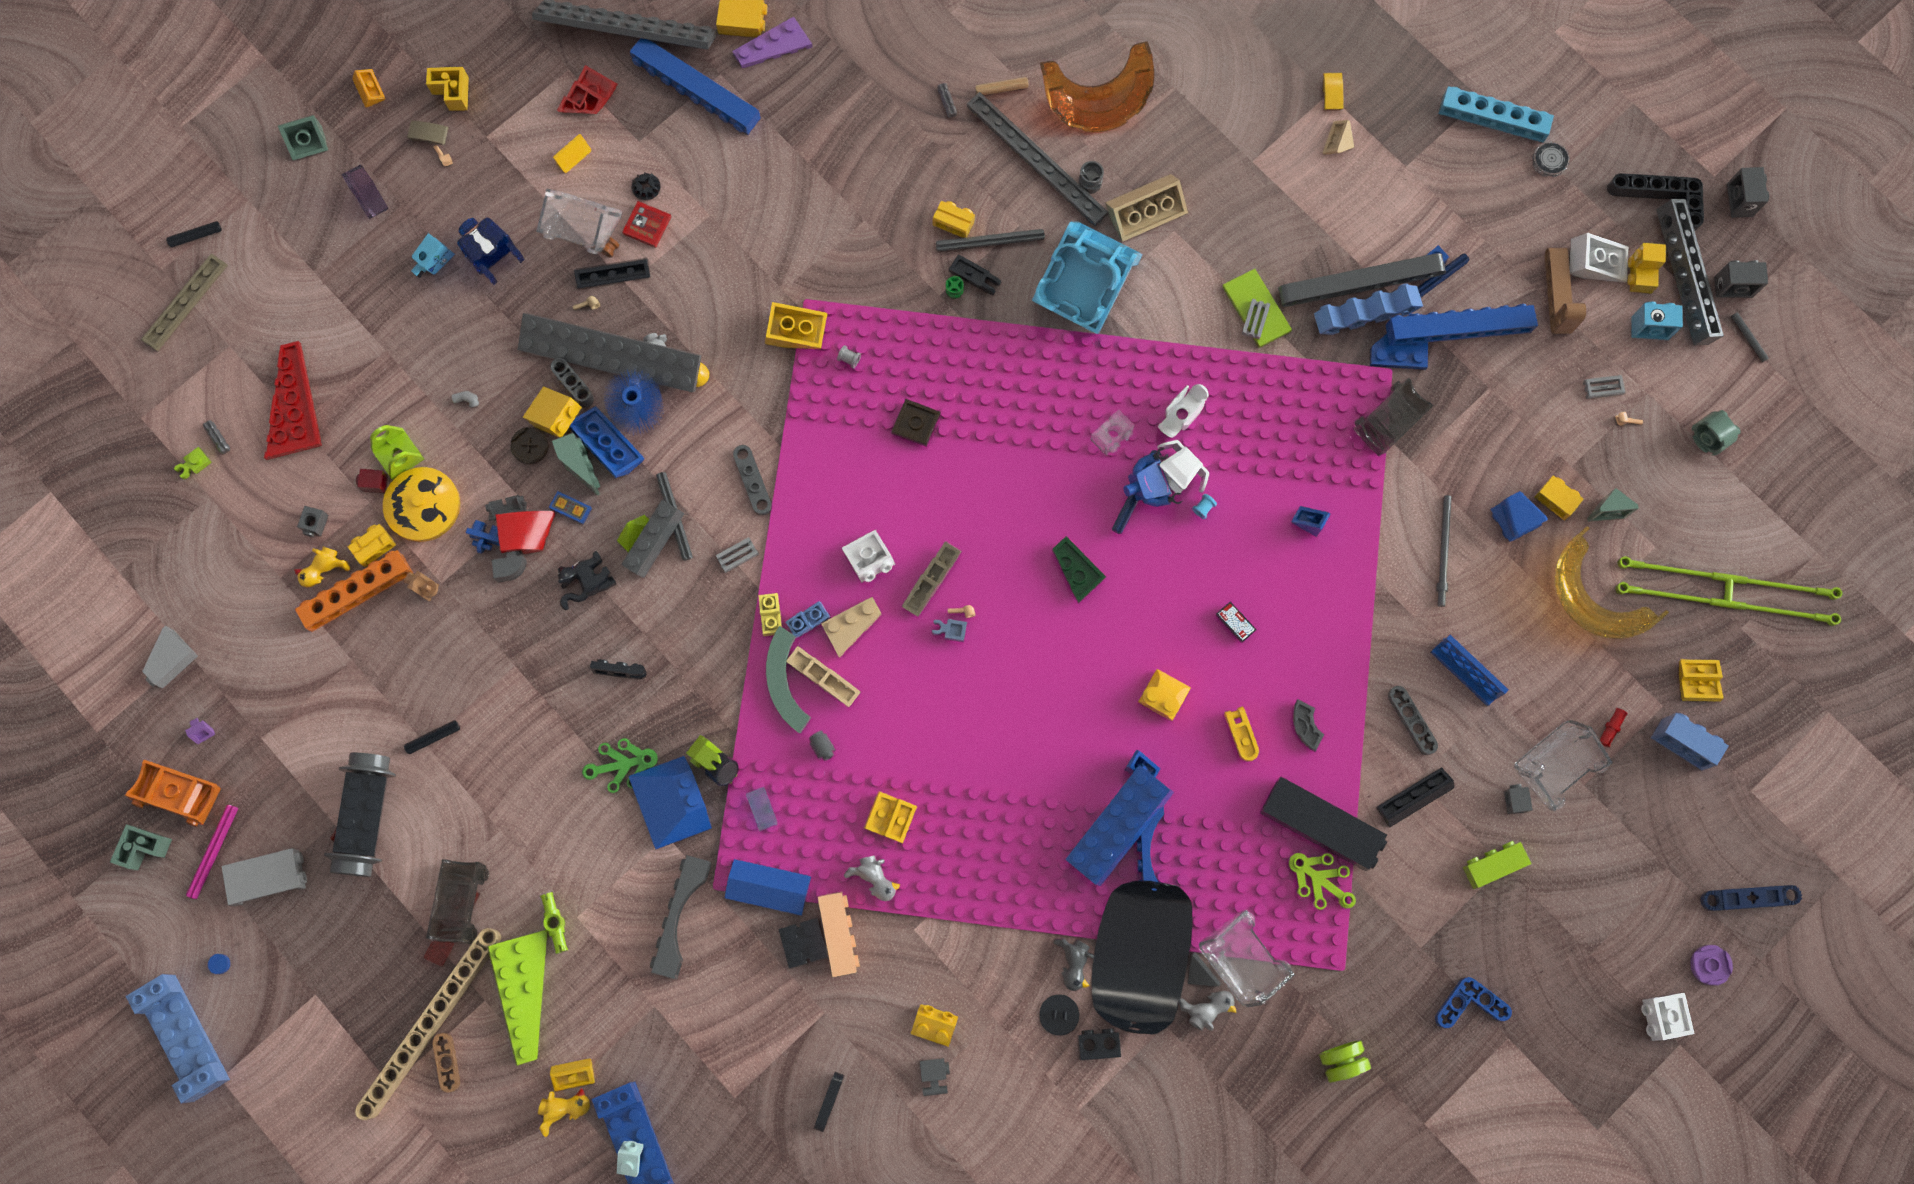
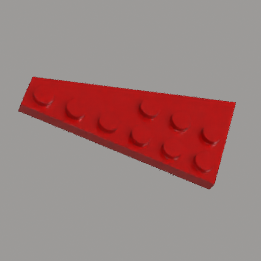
M299 341L280 345L277 364L278 374L277 379H275V395L272 398L269 419L270 430L266 440L268 444L264 454V459L266 460L322 446L303 350Z

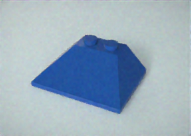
M685 756L628 776L655 850L712 829L706 806Z

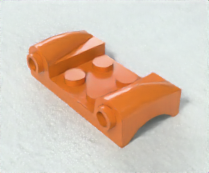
M143 760L139 777L133 787L126 792L125 796L132 800L131 804L136 807L143 808L144 806L151 805L183 816L187 819V824L197 827L198 824H204L221 788L215 783Z

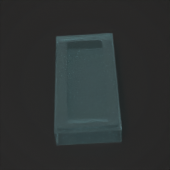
M765 787L746 794L759 831L778 824Z

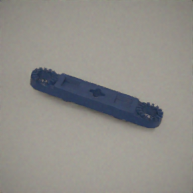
M1795 885L1711 890L1701 895L1700 902L1703 908L1708 911L1791 906L1801 902L1802 894ZM1788 890H1792L1795 894L1793 901L1786 897ZM1750 892L1756 898L1752 902L1747 899V896H1750ZM1709 895L1716 898L1715 906L1708 904L1707 899Z

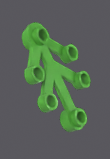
M622 738L618 741V748L620 750H628L637 756L629 759L611 748L609 743L604 742L598 748L599 753L602 755L607 754L617 760V762L599 766L589 763L584 766L582 774L584 778L592 780L598 774L620 769L614 780L610 781L607 786L609 792L615 793L620 789V783L631 766L639 765L634 774L644 771L646 768H652L658 761L657 753L652 749L641 750L631 744L627 738ZM621 741H626L627 747H622ZM603 745H606L608 747L607 752H603L601 750V747ZM646 755H649L651 757L650 762H646L644 760V757ZM587 769H592L593 775H588ZM628 778L627 786L629 788H632V785L629 783L630 780ZM612 783L617 785L616 790L611 789L610 785Z

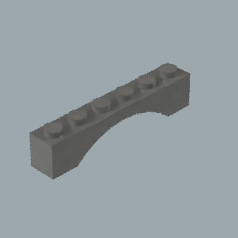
M686 855V859H682L679 868L682 871L680 879L677 878L674 884L676 892L674 898L671 897L668 904L670 912L668 917L664 918L662 924L664 932L662 937L659 936L656 943L658 952L656 956H653L650 963L651 973L678 979L683 962L677 940L679 917L689 897L707 882L712 865L710 861Z

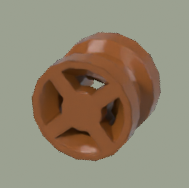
M604 235L602 243L598 244L596 249L603 255L612 258L614 250L618 249L620 245L610 236Z

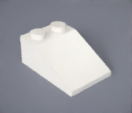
M1589 233L1572 238L1570 274L1584 279L1627 282L1629 247Z

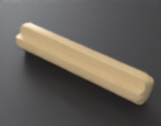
M1023 77L976 85L975 90L976 94L980 92L983 95L1024 89L1028 88V79Z

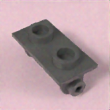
M519 495L505 498L506 505L503 504L502 499L490 501L485 505L486 511L489 512L488 520H496L497 514L524 512L527 509V502L523 496Z

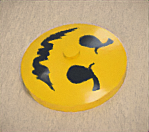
M428 467L412 468L398 475L388 486L383 498V514L389 527L402 538L415 542L431 541L445 534L455 523L460 511V496L455 484L441 471Z

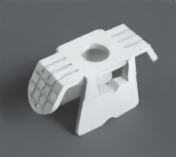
M1187 385L1165 410L1166 419L1158 425V428L1164 434L1171 438L1175 437L1181 429L1183 431L1186 430L1201 413L1208 398V391L1203 385H1194L1185 396L1189 388ZM1179 409H1185L1188 416L1186 419L1181 420L1176 416V412Z
M1178 440L1158 445V449L1160 447L1165 449L1173 448L1177 452L1159 465L1165 472L1169 487L1175 493H1181L1197 473L1202 478L1199 492L1203 493L1208 481L1209 472L1199 459Z

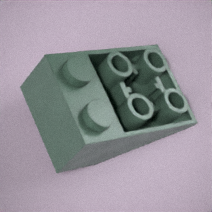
M574 433L553 440L552 443L557 457L566 470L596 495H599L598 488L601 486L594 475L593 465L586 455L588 452L580 437L576 438Z

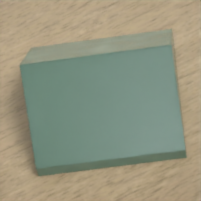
M314 115L278 125L292 160L328 150L323 128Z
M1615 488L1600 501L1587 519L1588 522L1625 519L1639 509L1637 503Z

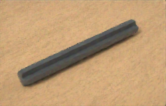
M665 472L658 473L656 477L664 501L677 508L667 474ZM680 520L674 530V534L682 559L686 561L692 559L693 556L682 521Z

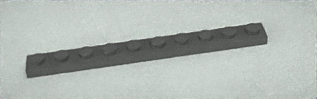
M979 92L967 103V107L1092 225L1096 226L1108 215V211L982 93Z

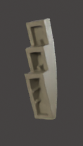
M945 541L925 572L918 579L902 607L919 617L962 551Z

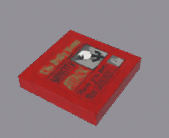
M637 201L622 233L625 236L656 248L672 216L669 213Z

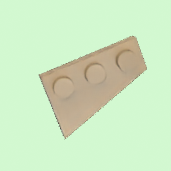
M873 597L821 623L840 658L882 614Z

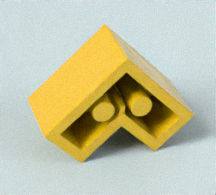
M427 68L426 85L431 94L444 95V102L449 111L468 110L469 77L464 68Z
M1643 243L1629 257L1628 268H1630V274L1627 283L1630 285V292L1652 294L1658 288L1659 269L1666 262V245Z

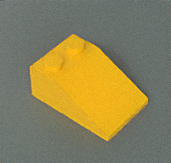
M772 302L765 344L782 348L821 349L827 313Z

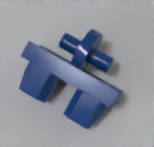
M475 520L472 528H467L466 534H469L470 538L476 539L473 540L472 545L477 547V553L482 554L485 549L491 551L492 545L487 543L500 546L497 526L492 525L490 533H484L486 524Z

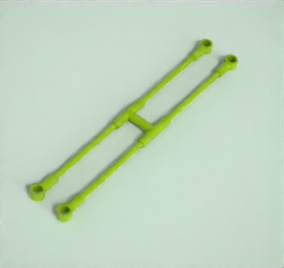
M1627 556L1620 558L1617 562L1621 569L1628 567L1648 568L1725 581L1724 599H1707L1647 590L1642 587L1629 586L1626 582L1619 583L1615 588L1616 592L1620 595L1625 593L1655 595L1709 603L1713 606L1749 609L1810 618L1814 621L1827 622L1830 626H1835L1841 622V617L1837 613L1831 615L1809 614L1732 601L1733 583H1750L1815 593V595L1828 596L1831 600H1836L1842 596V590L1838 587L1826 589L1748 579L1745 576L1717 572L1708 573L1647 564L1642 561L1631 560ZM1622 560H1625L1627 562V565H1624L1622 563ZM1620 586H1623L1625 588V591H1622L1620 589Z

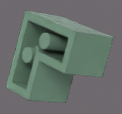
M126 824L110 863L127 869L139 870L146 853L165 858L172 839Z

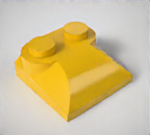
M1156 669L1138 703L1173 721L1191 687Z

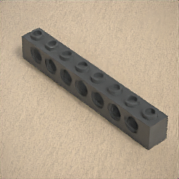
M1671 199L1657 208L1656 211L1693 345H1709L1724 337L1686 199Z

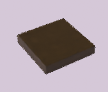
M905 399L892 429V434L927 447L941 413L935 409Z

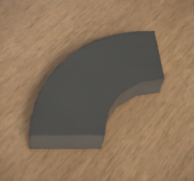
M1297 699L1293 708L1294 729L1301 742L1307 748L1316 752L1324 734L1318 730L1314 723L1313 714L1315 708Z

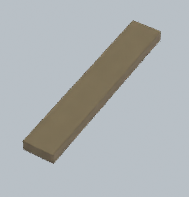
M210 254L141 340L158 352L228 265L213 254Z

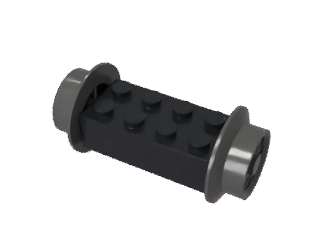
M351 752L348 765L339 767V770L346 772L333 853H324V856L332 860L330 873L371 877L373 865L382 862V859L373 857L376 854L388 778L396 777V774L389 770L390 757Z

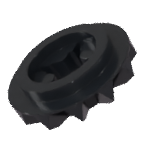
M644 172L641 175L637 174V177L632 180V192L640 200H651L660 192V181L653 173ZM646 182H648L650 187H646L645 189H643V186L641 184H646Z

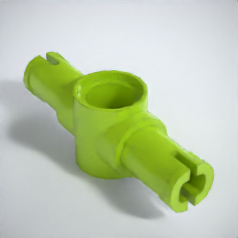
M553 892L546 893V895L543 894L540 896L545 913H543V925L548 930L549 936L552 937L555 953L559 954L563 951H568L563 934L565 933V920L560 915L559 909L556 908ZM556 917L559 922L558 926L552 928L550 921Z

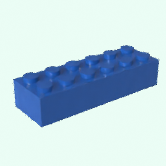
M1139 765L1065 860L1095 885L1101 886L1174 792Z

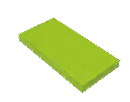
M1256 269L1223 284L1224 291L1244 324L1252 299H1256L1257 302L1262 301L1264 304H1270L1260 339L1253 338L1259 348L1292 331V328ZM1254 306L1253 312L1247 328L1249 332L1251 331V327L1257 311V306ZM1261 308L1259 314V318L1254 331L1255 334L1258 333V329L1264 313L1263 308Z

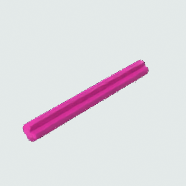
M232 805L226 806L187 890V897L192 899L198 898L238 811L237 807Z

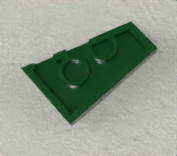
M1067 536L1052 549L1078 604L1106 579V576Z

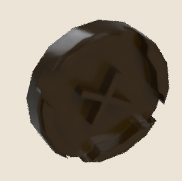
M525 427L513 435L510 448L514 457L521 463L535 464L546 456L549 444L548 439L541 430L534 427Z

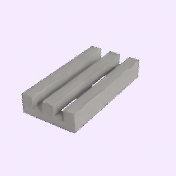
M1252 299L1242 335L1260 339L1270 307L1269 303L1264 304L1262 301L1257 302L1256 299ZM1254 306H1257V311L1254 317L1251 331L1248 332L1247 328L1250 322ZM1261 308H1263L1264 313L1261 319L1258 333L1255 334L1254 331L1259 318V314Z
M1622 375L1585 379L1583 381L1585 392H1587L1586 399L1625 394ZM1618 381V384L1590 386V384ZM1620 388L1619 390H1611V391H1602V392H1594V393H1592V391H1599V390H1607V389Z
M748 537L717 554L716 557L725 573L759 554ZM749 544V546L722 560V558L726 557L727 555ZM750 550L753 551L750 554L742 557L741 559L733 562L732 564L728 566L725 565L726 563L741 556L742 554Z

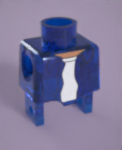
M489 217L484 218L481 222H478L475 218H470L459 227L458 232L462 237L458 239L457 245L479 275L483 274L493 285L498 281L489 269L509 252L520 263L525 260L521 252L515 247L510 236Z

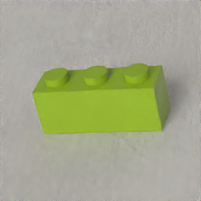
M1511 841L1502 845L1503 849L1498 852L1496 849L1484 853L1486 857L1480 860L1478 856L1468 860V865L1462 868L1472 888L1482 887L1531 865L1532 863L1522 843L1514 844Z

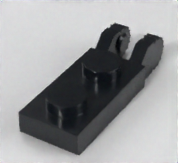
M959 254L949 268L950 273L990 295H994L996 291L993 287L986 284L985 281L988 279L989 282L996 286L1001 284V280L992 275L990 271Z
M598 659L597 661H591L590 664L593 674L629 679H643L647 675L645 667L637 663L628 666L624 662L612 664L606 660Z

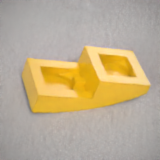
M1323 73L1324 110L1343 109L1342 73Z

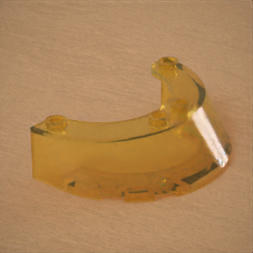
M1588 526L1585 527L1565 546L1557 561L1555 586L1564 610L1583 629L1605 638H1630L1651 629L1669 613L1668 610L1658 615L1648 607H1641L1630 612H1613L1596 604L1585 591L1581 580V565L1589 545L1582 535L1590 529Z

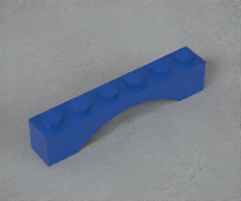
M1164 806L1141 834L1140 840L1136 841V850L1140 852V860H1137V870L1141 872V880L1138 881L1158 882L1151 864L1150 849L1154 830L1164 815Z

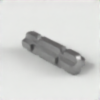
M939 84L938 92L941 95L940 97L949 118L957 115V110L953 105L954 103L947 84Z
M211 420L205 422L203 427L217 446L219 452L225 454L230 451L229 445L214 422Z

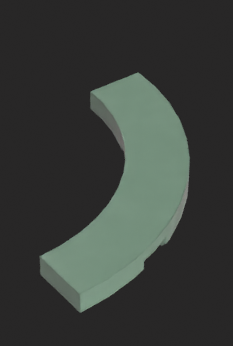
M779 626L773 636L767 654V685L779 714L794 730L801 734L811 717L799 707L792 697L786 673V661L796 636Z

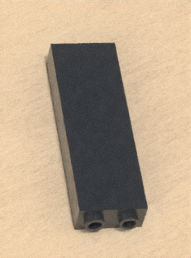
M1283 777L1277 779L1260 811L1262 815L1364 871H1368L1370 868L1374 869L1378 862L1376 856L1379 850L1382 852L1387 844L1385 840L1387 834Z

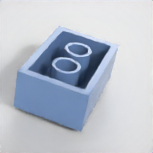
M1675 713L1663 718L1651 736L1653 740L1700 770L1717 766L1728 748V745L1724 743L1722 738L1706 732V728L1692 723L1686 715L1681 713Z

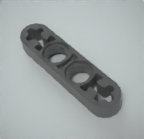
M1402 686L1393 687L1388 693L1389 701L1417 748L1424 755L1435 753L1438 749V743L1408 692ZM1395 691L1402 693L1400 699L1394 698ZM1401 701H1407V703L1403 704L1401 707L1398 706V704H1400ZM1404 707L1412 709L1413 715L1411 717H1406L1403 714ZM1414 724H1420L1423 727L1421 734H1416L1413 731ZM1425 734H1427L1428 737H1426V738L1422 739L1421 741H1419L1418 738H1421V737H1423ZM1425 741L1427 743L1431 742L1433 746L1430 749H1425Z

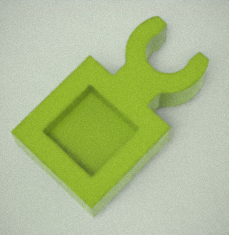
M197 447L183 457L185 463L176 465L174 470L180 472L184 469L180 477L187 479L191 471L197 474L212 462L204 451Z

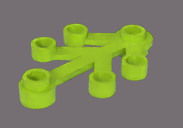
M1302 853L1293 854L1289 859V867L1297 874L1299 887L1297 893L1300 897H1307L1310 894V888L1306 885L1305 880L1306 873L1312 880L1315 898L1313 905L1316 909L1322 910L1327 905L1322 895L1321 886L1338 898L1339 905L1342 908L1349 909L1355 905L1356 898L1352 893H1344L1326 879L1348 877L1350 870L1347 866H1340L1338 869L1315 871L1310 866L1317 864L1331 865L1334 861L1333 856L1326 853L1319 857L1307 858ZM1325 856H1328L1330 858L1329 863H1326L1324 861ZM1297 859L1303 862L1301 867L1296 865ZM1341 868H1344L1346 870L1345 876L1341 875ZM1302 887L1307 889L1306 895L1301 894L1300 890ZM1346 896L1351 898L1350 904L1345 902ZM1318 900H1322V907L1317 906Z

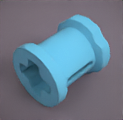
M1203 494L1202 500L1197 506H1193L1192 510L1200 518L1206 519L1207 513L1212 507H1216L1217 502L1208 494Z

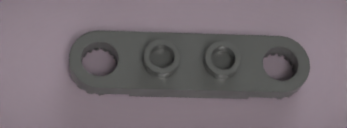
M739 445L734 449L733 457L750 502L756 514L767 515L771 511L772 503L756 461L748 446ZM741 450H745L748 452V456L745 459H739L738 453ZM761 501L768 504L764 510L757 508V504Z

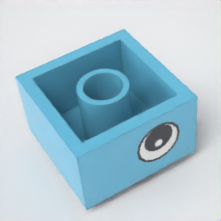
M1644 303L1631 317V338L1669 340L1683 327L1682 306L1675 305L1674 303Z

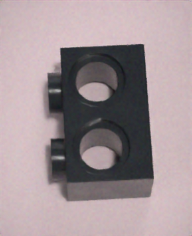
M1114 1028L1102 1029V1033L1094 1034V1030H1084L1082 1035H1077L1079 1060L1121 1057L1119 1032H1114ZM1107 1037H1111L1114 1040V1047L1111 1049L1104 1047V1040ZM1086 1039H1092L1094 1042V1048L1091 1051L1084 1049L1083 1043Z

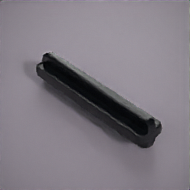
M215 221L166 238V241L170 247H175L221 232L222 228L220 223Z
M453 720L404 744V749L407 754H412L459 731L460 726L456 720Z

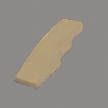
M799 646L796 647L786 661L847 707H850L860 694L858 689Z

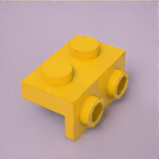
M920 1004L911 1034L949 1047L958 1016L950 1012L934 1009L930 1005Z

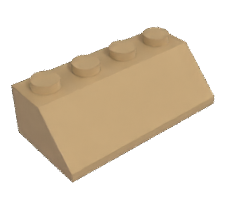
M1172 174L1105 202L1110 220L1122 242L1188 213L1180 180Z

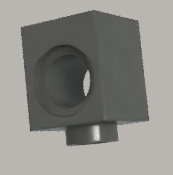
M304 506L297 527L306 536H322L329 515L323 510ZM315 519V524L309 526L310 522Z
M1521 784L1510 785V789L1504 791L1507 814L1526 813L1533 810L1529 787H1522Z

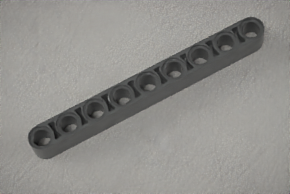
M1436 253L1288 283L1278 287L1282 306L1288 307L1437 277L1445 274L1446 270L1442 254Z

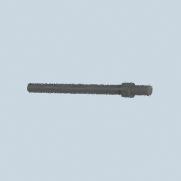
M1449 495L1444 496L1439 583L1436 586L1438 607H1445L1446 592H1448L1447 567L1452 496Z

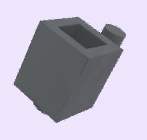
M944 1058L921 1060L922 1082L930 1081L931 1087L923 1088V1096L948 1094L947 1085L939 1086L938 1080H945L946 1075L950 1074L949 1062H945Z

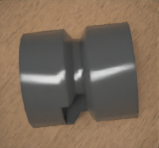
M1088 161L1080 169L1079 185L1089 194L1096 193L1102 186L1104 176L1102 165L1096 161Z

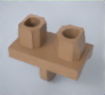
M419 571L415 574L409 572L404 579V582L408 584L407 588L429 602L431 597L435 596L438 592L439 584Z

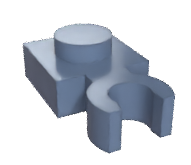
M948 619L947 624H944L941 620H934V624L939 625L941 628L939 630H932L933 635L944 633L947 640L964 642L967 622Z

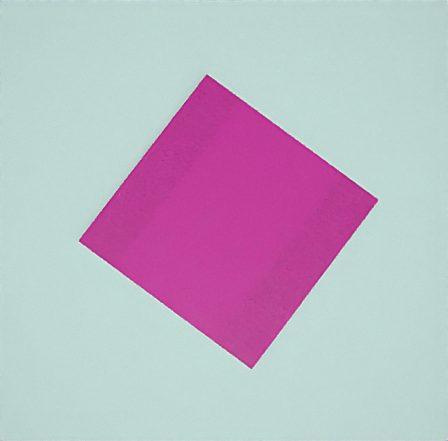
M805 299L802 308L827 313L821 349L796 348L758 595L778 593L782 628L791 634L793 633L786 624V621L800 611L804 612L818 601L823 604L830 617L833 618L873 597L882 615L840 658L821 624L794 640L788 658L796 647L799 646L860 691V694L850 707H847L786 662L787 681L791 695L799 707L811 717L800 734L782 718L769 693L766 678V661L774 635L763 636L758 596L733 760L738 763L739 769L737 777L728 785L713 888L717 891L726 892L728 876L733 861L736 859L811 876L806 902L819 904L818 896L842 892L843 896L847 895L848 908L1097 939L1102 915L1111 893L1124 883L1141 880V872L1137 870V860H1140V852H1137L1135 842L1101 886L1095 885L1065 859L1132 774L1124 769L1135 751L1139 750L1161 768L1156 778L1174 792L1164 805V815L1154 830L1150 857L1158 882L1179 886L1191 900L1192 936L1190 952L1343 971L1346 966L1350 908H1342L1339 905L1338 898L1321 886L1322 895L1327 905L1322 910L1316 909L1313 905L1315 898L1312 880L1306 873L1305 880L1306 885L1310 888V894L1307 897H1300L1297 893L1299 888L1297 874L1290 869L1289 859L1296 853H1302L1307 858L1319 857L1326 853L1331 854L1334 858L1331 865L1317 864L1310 867L1315 871H1322L1347 866L1350 870L1348 877L1326 878L1344 893H1351L1353 864L1262 815L1260 811L1277 779L1283 777L1357 818L1392 370L1389 368ZM844 345L855 353H861L859 363L854 369L848 363L837 360L838 353ZM1187 385L1189 388L1185 396L1194 385H1203L1208 391V398L1201 413L1186 430L1183 431L1181 429L1175 437L1171 438L1164 434L1158 428V425L1166 419L1165 410ZM905 399L935 409L941 413L927 447L892 434V429ZM1179 409L1176 412V416L1183 420L1187 418L1188 413L1185 409ZM1178 440L1199 459L1209 472L1208 481L1203 493L1199 492L1202 478L1196 473L1181 494L1174 497L1176 502L1183 501L1182 503L1175 504L1171 502L1170 505L1154 507L1144 504L1142 500H1139L1122 534L1112 531V527L1128 498L1124 493L1123 487L1130 484L1128 475L1133 473L1132 470L1137 461L1149 455L1152 450H1158V445ZM1173 448L1160 451L1161 456L1168 454L1166 459L1177 453ZM1170 488L1172 494L1169 496L1171 497L1175 492ZM1203 494H1208L1217 502L1216 507H1212L1207 513L1206 519L1200 518L1192 510V507L1197 506L1202 500ZM1300 506L1331 514L1317 537L1291 522ZM876 530L890 552L895 565L892 566L889 572H880L875 575L874 580L861 583L842 547ZM1066 536L1106 576V579L1079 604L1052 551ZM947 541L962 552L919 617L903 608L902 605L920 576L937 555L943 543ZM1230 601L1257 629L1243 643L1216 616V613ZM971 605L976 615L971 618H965L964 613H948V609L963 608L964 606ZM948 619L967 622L964 642L947 640L944 633L933 635L932 630H939L941 628L939 625L934 624V620H941L944 624H947ZM1156 669L1191 687L1173 721L1138 703ZM1297 699L1315 708L1313 714L1314 723L1318 730L1324 734L1316 752H1313L1301 742L1294 729L1293 708ZM1242 706L1246 711L1259 748L1257 758L1250 762L1240 758L1224 716V712H1233ZM1240 718L1234 719L1235 724L1241 723ZM819 731L827 734L836 749L833 752L834 756L826 761L823 759L819 760L809 744V737ZM878 791L917 806L903 843L864 829ZM875 856L876 861L880 859L885 860L880 865L884 877L893 883L900 884L890 901H881L876 896L871 895L872 891L869 888L873 887V884L856 875L845 878L844 873L849 867L861 866L859 859ZM1325 856L1324 861L1326 863H1329L1330 858L1328 856ZM1297 859L1296 865L1301 867L1303 862ZM1344 868L1340 869L1341 875H1346V870ZM1302 887L1300 890L1301 894L1306 895L1307 889ZM1346 896L1345 902L1350 904L1351 898ZM1322 900L1317 901L1318 907L1323 906Z

